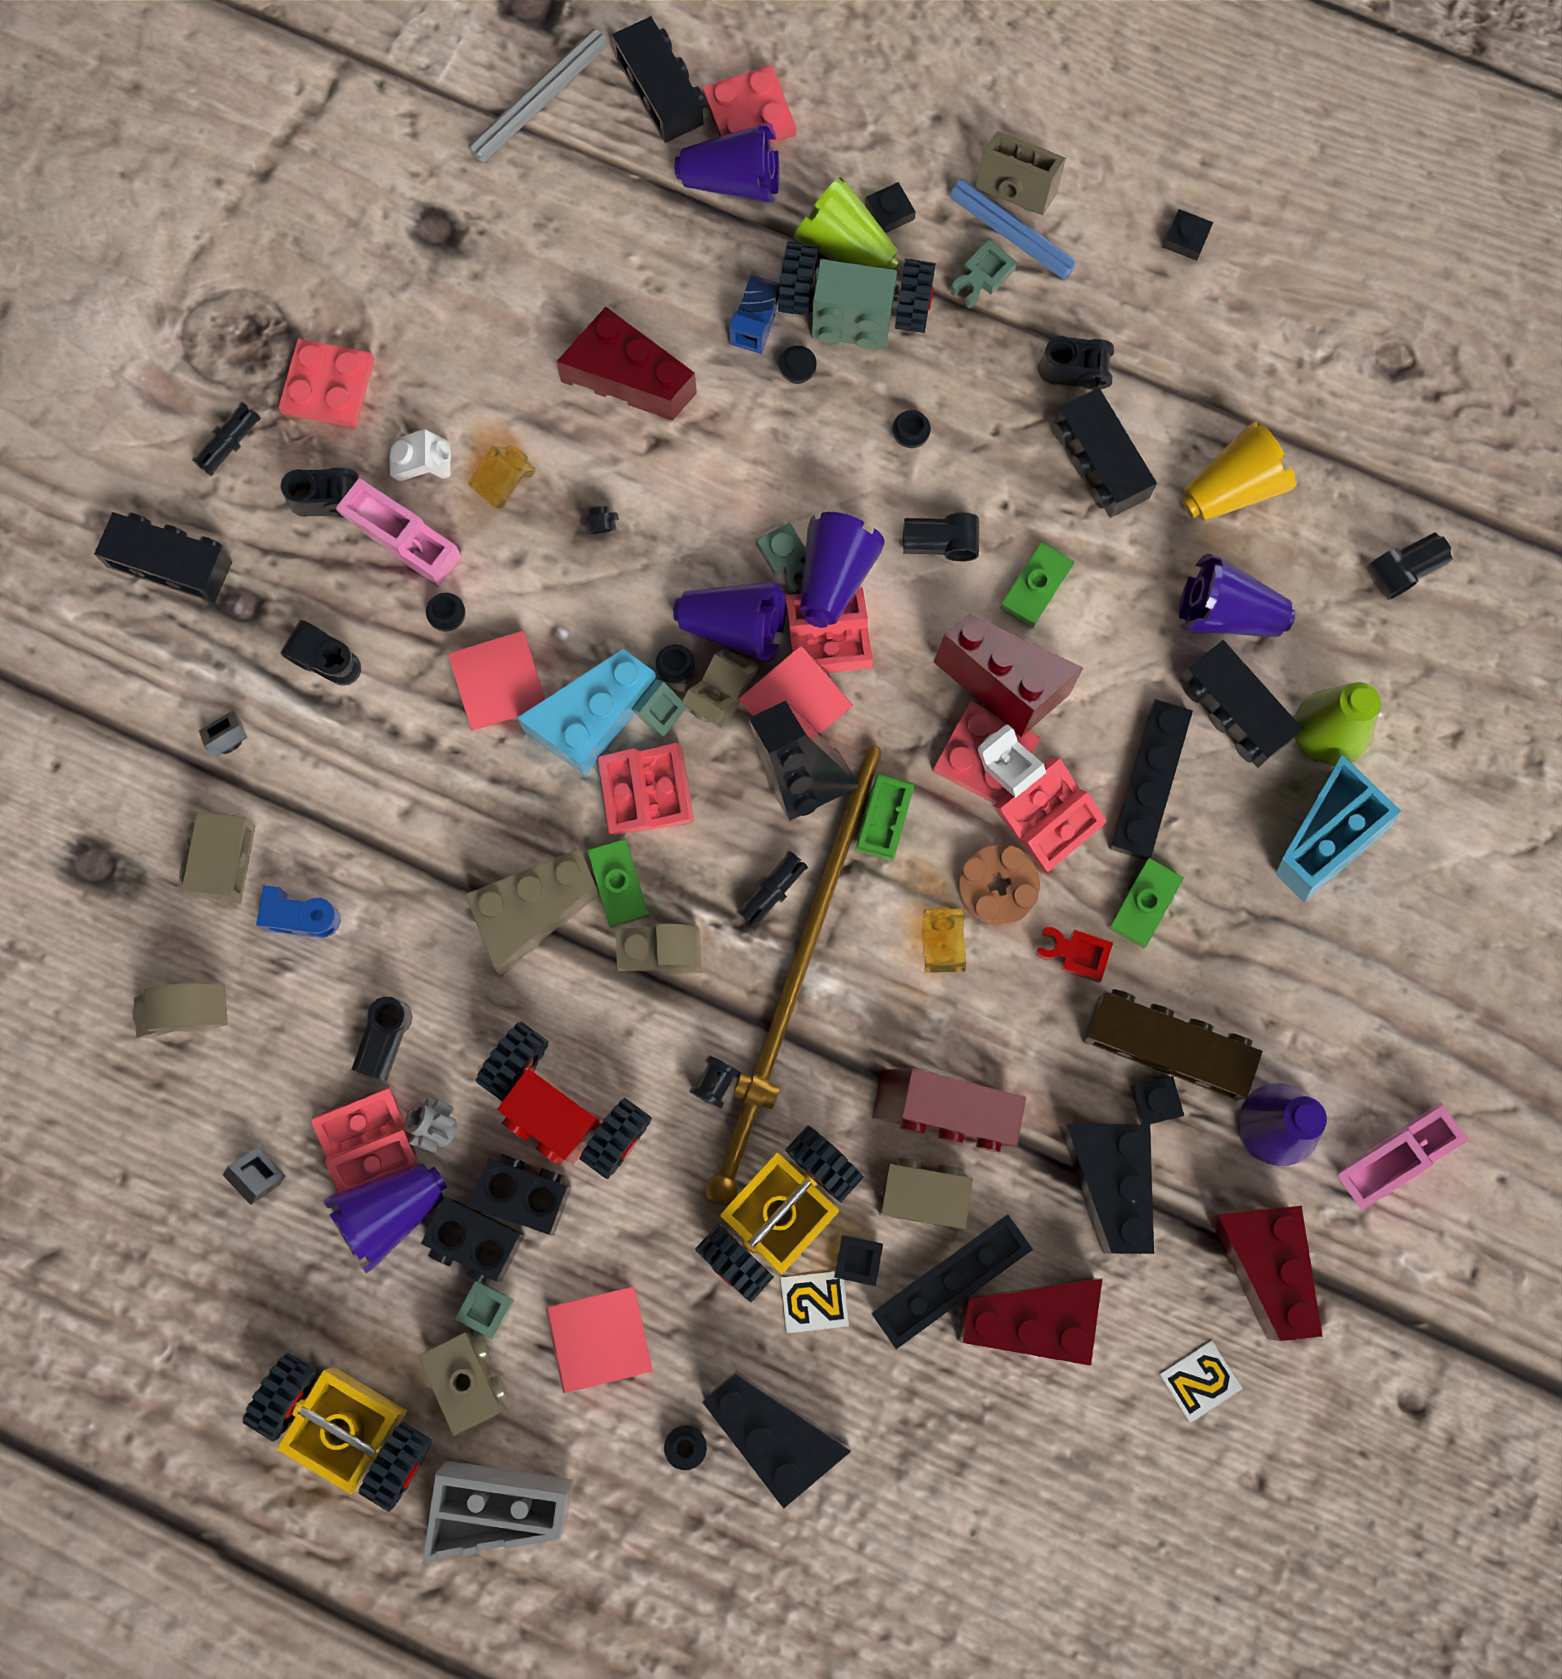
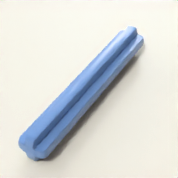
M959 179L953 186L950 194L952 200L1060 278L1066 279L1072 273L1076 265V260L966 180Z

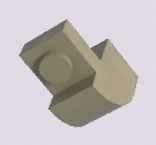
M725 647L714 654L701 682L688 689L681 704L687 706L696 718L704 722H712L722 728L741 702L738 699L749 690L760 666L736 651Z
M656 924V927L616 928L618 972L660 970L661 975L702 973L701 941L698 927L685 924Z
M188 983L164 985L144 989V995L134 997L133 1021L136 1026V1038H153L174 1031L204 1032L228 1025L225 984Z

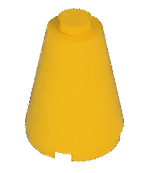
M1253 422L1184 487L1185 497L1181 499V502L1192 519L1198 516L1202 521H1206L1287 493L1296 488V477L1292 467L1284 471L1282 458L1286 455L1272 433L1263 424L1257 426V422Z

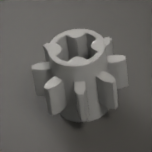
M426 1098L424 1104H415L409 1110L405 1119V1130L413 1134L408 1143L433 1153L436 1152L438 1146H447L453 1140L457 1131V1121L455 1118L450 1117L453 1107L440 1100L434 1101L430 1098Z

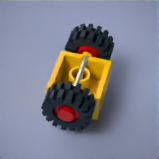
M809 1125L785 1149V1152L806 1172L801 1175L777 1152L719 1215L744 1239L741 1242L744 1247L723 1227L717 1224L695 1248L696 1252L711 1265L713 1271L730 1287L735 1288L750 1303L774 1278L750 1252L753 1254L758 1252L783 1275L840 1211L815 1188L817 1183L837 1201L842 1203L864 1178L857 1168L833 1144Z
M286 1353L277 1361L276 1366H272L269 1370V1375L264 1377L260 1383V1388L255 1391L252 1396L253 1400L245 1410L247 1412L243 1415L242 1423L272 1442L279 1439L281 1434L288 1429L276 1450L350 1495L359 1491L358 1494L390 1512L396 1503L399 1502L404 1491L406 1492L417 1474L426 1454L429 1452L433 1439L408 1424L401 1422L408 1410L338 1368L333 1367L323 1370L317 1380L318 1370L290 1353Z

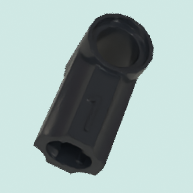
M961 512L950 514L945 519L904 518L903 554L944 555L946 559L957 562L975 560L979 557V517L972 513Z
M1434 532L1402 550L1395 548L1372 561L1367 566V569L1386 599L1390 600L1412 588L1419 582V579L1448 565L1453 560L1451 546L1444 536L1441 537Z
M385 996L376 999L368 1009V1024L351 1069L383 1081H387L404 1032L409 1029L413 1018L411 1009L406 1003L396 998ZM395 1005L399 1012V1019L395 1025L386 1028L382 1023V1013L387 1007Z

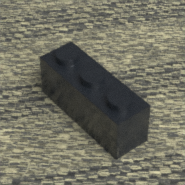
M652 16L613 33L615 58L664 143L704 125L703 108L706 107L704 95L698 86L693 87L690 83L689 72L683 59L674 56L672 43L664 28L659 29Z
M1100 387L1060 406L1053 425L1055 436L1062 445H1067L1073 455L1072 462L1074 468L1081 477H1086L1092 487L1091 494L1096 505L1100 509L1104 508L1108 516L1112 518L1150 499L1157 482Z
M112 512L94 553L109 569L212 603L216 602L232 565V560L223 550V545L216 540L204 536L200 540L187 537L186 532L175 526L166 524L164 528L151 525L150 520L135 513H129L128 516Z
M1224 640L1192 664L1180 678L1186 695L1193 702L1200 703L1207 710L1213 726L1222 733L1226 732L1236 743L1235 748L1238 754L1245 761L1253 762L1257 768L1290 743L1303 730L1300 724Z

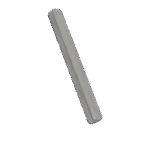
M593 29L469 145L472 156L480 163L486 162L606 49L607 44L604 35L597 29Z

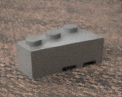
M445 1460L435 1475L422 1564L436 1562L438 1558L460 1554L469 1556L478 1554L482 1550L499 1547L508 1549L560 1539L567 1523L573 1479Z

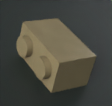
M197 811L195 822L190 823L187 831V843L190 849L188 859L182 863L179 872V882L182 885L181 890L193 898L241 903L256 826L246 817Z
M898 1158L897 1165H887L880 1216L960 1230L966 1229L973 1178L963 1177L964 1169L939 1165L938 1172L923 1170L922 1161Z

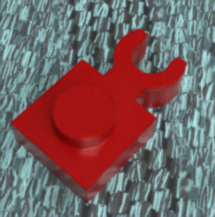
M1045 927L1041 935L1052 938L1055 947L1052 950L1039 947L1035 953L1039 958L1044 960H1052L1056 957L1062 958L1061 971L1097 983L1102 981L1113 942L1075 929L1071 934L1070 940H1068L1056 928Z

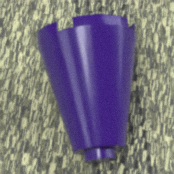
M758 124L682 148L680 156H676L674 162L677 180H682L683 186L686 188L763 203L775 202L772 194H778L780 162L779 152L773 151L770 145V140H776L772 124Z
M822 512L820 519H816L814 515L809 521L800 612L805 616V621L812 626L826 628L828 625L838 622L882 553L885 544L882 534L875 528L873 534L863 529L864 521L854 516L839 512Z
M1210 553L1203 555L1195 565L1201 568L1197 577L1189 576L1179 606V618L1186 620V623L1181 625L1184 630L1202 633L1279 637L1283 632L1289 631L1294 623L1295 610L1292 609L1291 600L1217 555Z
M775 582L685 591L681 598L676 599L673 608V618L675 621H678L679 628L683 631L759 661L771 662L775 658L780 644L773 643L776 632L783 633L786 598L784 591L778 590L781 584Z
M1272 1083L1257 1088L1244 1100L1238 1121V1132L1244 1147L1256 1159L1271 1165L1290 1166L1302 1162L1316 1149L1327 1124V1115L1321 1103L1301 1089L1285 1083Z
M420 1164L331 1195L322 1201L326 1208L329 1209L335 1206L337 1209L330 1216L352 1254H356L359 1260L364 1257L367 1259L359 1265L365 1273H368L442 1202L444 1197L441 1191L446 1189L447 1186L435 1166L428 1170L424 1164Z

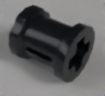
M708 1055L705 1060L708 1065L697 1086H691L689 1093L716 1108L722 1109L724 1106L722 1099L733 1078H738L741 1072L729 1064ZM720 1074V1077L716 1085L714 1086L713 1090L710 1091L709 1088L711 1087L716 1075Z

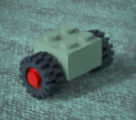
M787 242L780 277L778 312L809 316L815 290L812 338L820 339L827 344H838L840 342L856 344L860 348L867 350L876 348L886 349L893 301L897 302V298H899L895 329L925 333L928 310L931 309L934 287L932 285L936 263L905 258L901 289L899 290V286L896 285L897 270L820 259L819 271L816 274L819 246Z

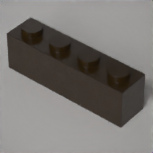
M1112 989L1111 993L1105 991L1098 997L1083 1040L1084 1043L1236 1101L1248 1098L1263 1052L1252 1047V1040L1234 1033H1229L1228 1037L1212 1032L1214 1026L1198 1019L1191 1018L1189 1023L1173 1017L1175 1013L1173 1010L1158 1004H1151L1150 1008L1135 1003L1136 997L1125 991Z

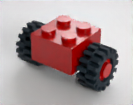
M522 1021L518 1022L514 1028L507 1032L505 1037L501 1038L498 1046L490 1052V1057L484 1061L483 1068L477 1074L476 1083L502 1101L497 1108L500 1113L506 1116L501 1124L526 1141L530 1136L537 1139L539 1143L535 1149L558 1165H561L564 1160L575 1164L579 1158L605 1179H609L639 1142L652 1117L627 1098L620 1100L618 1105L612 1109L605 1119L601 1118L600 1121L534 1073L538 1061L545 1054L544 1051L547 1049L549 1041Z

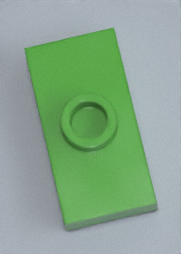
M1041 542L1001 603L1000 609L1033 628L1070 572L1075 561Z
M876 773L855 847L856 852L894 861L915 783Z
M623 839L587 850L610 928L649 917L627 840Z
M1148 858L1108 929L1143 949L1147 947L1184 877Z

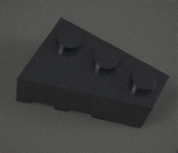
M786 700L748 718L769 787L789 821L799 816L809 815L818 807L861 787L840 752L836 748L833 749L820 733L814 731L808 721Z
M1064 1124L1059 1126L1060 1133L1065 1140L1073 1163L1074 1173L1078 1177L1086 1200L1085 1204L1102 1253L1154 1254L1150 1124Z
M738 1371L734 1372L702 1400L704 1406L783 1509L851 1452L849 1445L837 1439Z

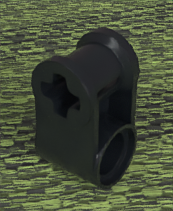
M1057 336L1046 345L1038 366L1039 374L1043 380L1053 385L1079 386L1091 390L1099 387L1100 389H1105L1112 385L1113 376L1109 372L1110 357L1114 355V345L1102 339L1087 340ZM1052 357L1061 358L1066 364L1056 363Z
M348 468L324 470L296 469L285 474L280 487L288 506L298 516L344 517L336 510V507L359 479V474ZM300 489H310L306 496L301 498L294 497L295 493Z
M299 620L280 651V655L298 667L309 672L312 671L340 686L354 683L361 673V663L347 645L304 620ZM336 661H338V662H341L342 665L340 666V665L335 664V663H336Z

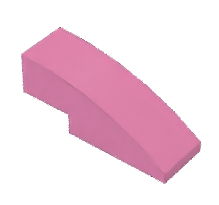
M360 478L336 507V510L372 540L438 587L462 557L454 543L427 527L420 517Z
M1440 1102L1372 1147L1338 1172L1337 1176L1360 1209L1364 1210L1434 1166L1433 1163L1469 1140L1442 1102Z

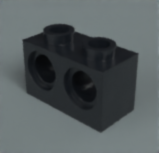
M502 1154L500 1161L488 1158L470 1207L548 1235H555L572 1187L562 1184L565 1176L541 1168L539 1175L524 1171L523 1168L526 1162ZM502 1174L510 1175L514 1182L513 1191L505 1198H499L493 1189L496 1178ZM541 1188H548L553 1194V1204L545 1212H538L532 1203L534 1193Z
M444 1197L420 1244L430 1248L427 1255L430 1258L449 1267L454 1260L468 1267L465 1273L466 1276L484 1285H488L491 1279L496 1282L503 1280L525 1235L452 1198ZM455 1221L461 1226L463 1235L458 1244L450 1246L444 1241L443 1231L447 1224ZM489 1240L495 1241L500 1247V1257L492 1265L484 1263L480 1257L482 1245Z

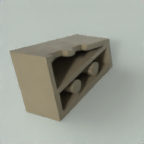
M579 848L465 894L493 968L502 977L511 969L512 965L529 951L532 952L541 944L540 942L559 926L564 925L596 898L599 892L585 857Z

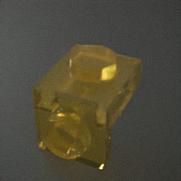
M515 446L491 447L471 477L468 485L494 508H503L522 477H532L536 469L527 462L528 456Z
M939 907L923 911L921 935L924 973L965 972L964 909Z

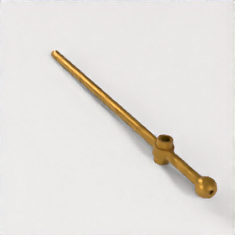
M872 745L868 748L856 779L861 787L853 790L755 1072L753 1076L741 1072L735 1086L733 1096L743 1099V1106L719 1175L711 1177L706 1184L707 1198L728 1206L738 1195V1184L734 1180L760 1106L772 1110L776 1102L780 1086L770 1083V1076L881 757V749L877 745Z

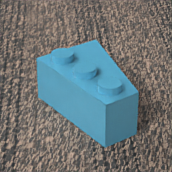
M622 649L517 719L525 733L583 776H586L598 761V757L604 754L635 715L631 709L654 682L656 675L652 669Z
M1341 755L1282 858L1276 875L1305 903L1390 830L1401 810L1346 757Z

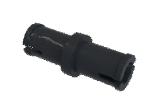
M241 402L221 428L216 426L213 429L212 433L214 436L197 456L193 457L192 461L212 477L232 451L237 452L241 448L239 443L252 427L261 420V417L254 410H249L248 406Z
M788 851L767 878L761 877L758 881L760 886L736 912L741 917H744V920L750 925L757 928L758 924L778 901L782 903L787 898L785 893L799 876L808 869V866L804 862H800L801 859Z

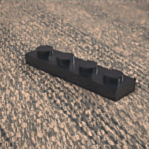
M1157 699L1153 701L1110 850L1142 860L1151 859L1193 710Z
M1007 1214L875 1309L871 1314L894 1348L898 1349L1027 1255L1033 1248Z

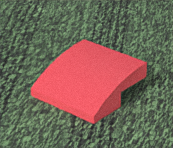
M859 587L838 622L828 625L826 628L815 627L805 621V616L800 612L801 593L785 595L792 653L803 645L826 673L873 668L863 587Z
M524 630L448 653L472 731L521 716L546 699Z
M803 645L738 699L752 716L786 700L808 721L811 728L820 734L853 706Z
M676 742L643 751L632 748L598 757L609 834L641 832L694 822L681 744Z
M1055 756L1050 757L1043 763L1046 774L1015 798L1009 792L993 805L1017 840L1046 872L1054 868L1107 822L1089 793L1079 789L1061 759Z
M391 1086L318 1114L311 1119V1123L325 1153V1164L337 1193L419 1165L414 1146L408 1143L410 1135L405 1130V1121Z
M635 1286L546 1307L563 1393L653 1371Z

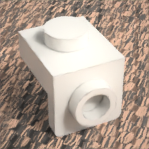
M426 429L390 440V477L403 481L428 472L440 478L450 477L451 450L449 441Z
M1008 724L999 731L990 734L978 747L985 771L1015 798L1046 774L1044 764L1017 741L1014 729Z

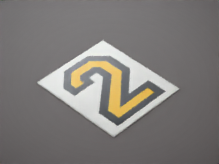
M835 1271L781 1277L786 1333L849 1326L844 1280L834 1278Z
M1210 1341L1160 1374L1190 1423L1243 1389L1213 1341Z

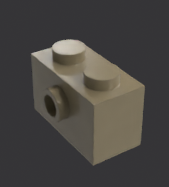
M997 131L983 150L975 188L994 198H1000L1027 211L1043 216L1057 195L1066 157Z
M472 1330L467 1331L418 1355L453 1436L507 1409L504 1401L508 1399L507 1390L499 1375L492 1377L486 1363L487 1360L491 1359V1356L481 1335L475 1337Z

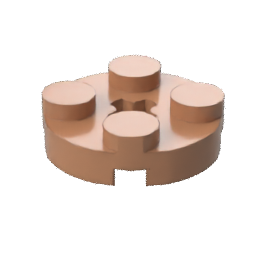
M991 845L976 851L964 864L958 882L959 897L966 911L974 918L977 917L979 920L987 922L988 925L996 927L1012 925L1022 920L1037 902L1040 890L1039 874L1031 859L1020 848L1005 845ZM999 875L1001 879L1008 880L1009 886L1005 888V895L999 896L997 890H989L988 885L993 882V876Z

